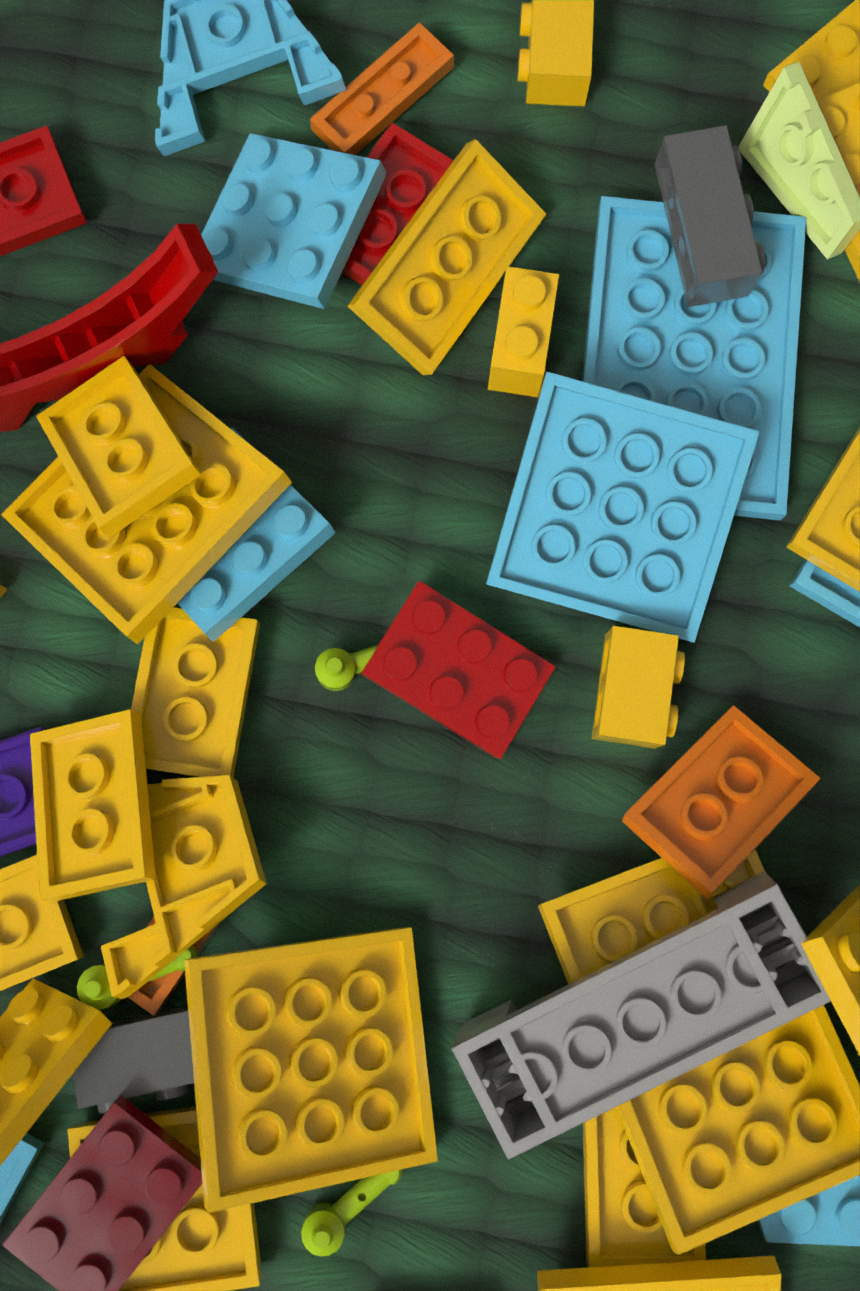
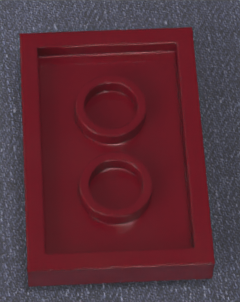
M119 1095L2 1246L58 1291H119L202 1185L201 1158L122 1095Z

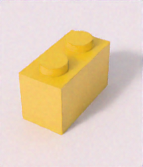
M531 0V3H522L520 36L529 37L528 49L520 48L517 82H527L526 104L585 107L592 72L594 0Z
M506 266L488 390L532 397L539 396L546 365L559 274Z
M612 626L605 634L591 739L658 748L666 744V737L672 738L674 736L678 721V706L670 704L673 683H680L685 663L684 652L677 651L678 635Z

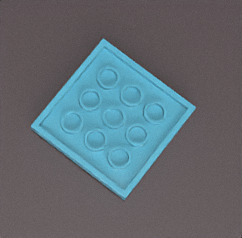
M546 372L486 584L658 633L678 635L680 639L695 643L760 431Z

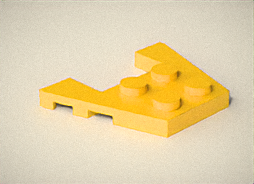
M220 775L162 780V783L147 784L156 880L147 881L146 884L155 917V924L101 946L112 997L124 999L131 996L267 884L239 784L232 776Z

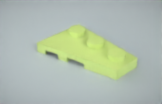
M800 62L783 68L738 148L792 216L806 217L805 233L826 259H830L842 254L860 230V197Z

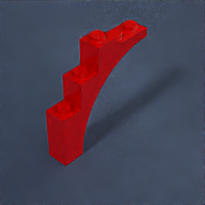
M177 223L147 259L126 278L95 300L51 324L21 337L0 343V432L18 430L35 403L62 399L122 356H125L133 367L148 366L149 364L161 365L168 362L188 336L182 320L219 272L196 224Z

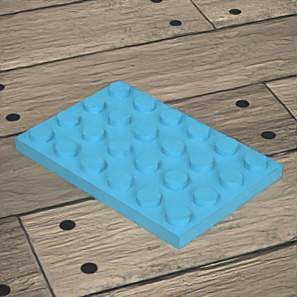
M601 196L598 208L582 382L760 431L734 516L770 520L783 519L787 512L806 217L753 212L751 228L755 243L760 242L764 249L765 270L749 297L687 307L663 202Z

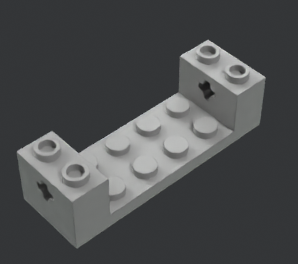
M764 871L714 896L713 899L719 909L519 1010L516 1009L512 999L461 1025L451 1049L508 1160L831 1001L801 945L806 938L803 930L778 885Z

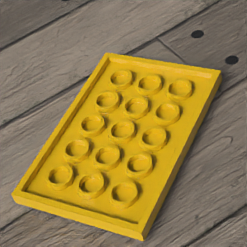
M754 850L709 899H706L663 858L542 903L538 905L567 982L570 984L719 909L713 899L714 896L763 871L765 872L756 850ZM824 1005L616 1106L671 1249L678 1255L860 1175V1085Z

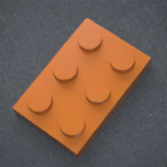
M733 705L624 814L622 822L706 899H709L820 780V777Z

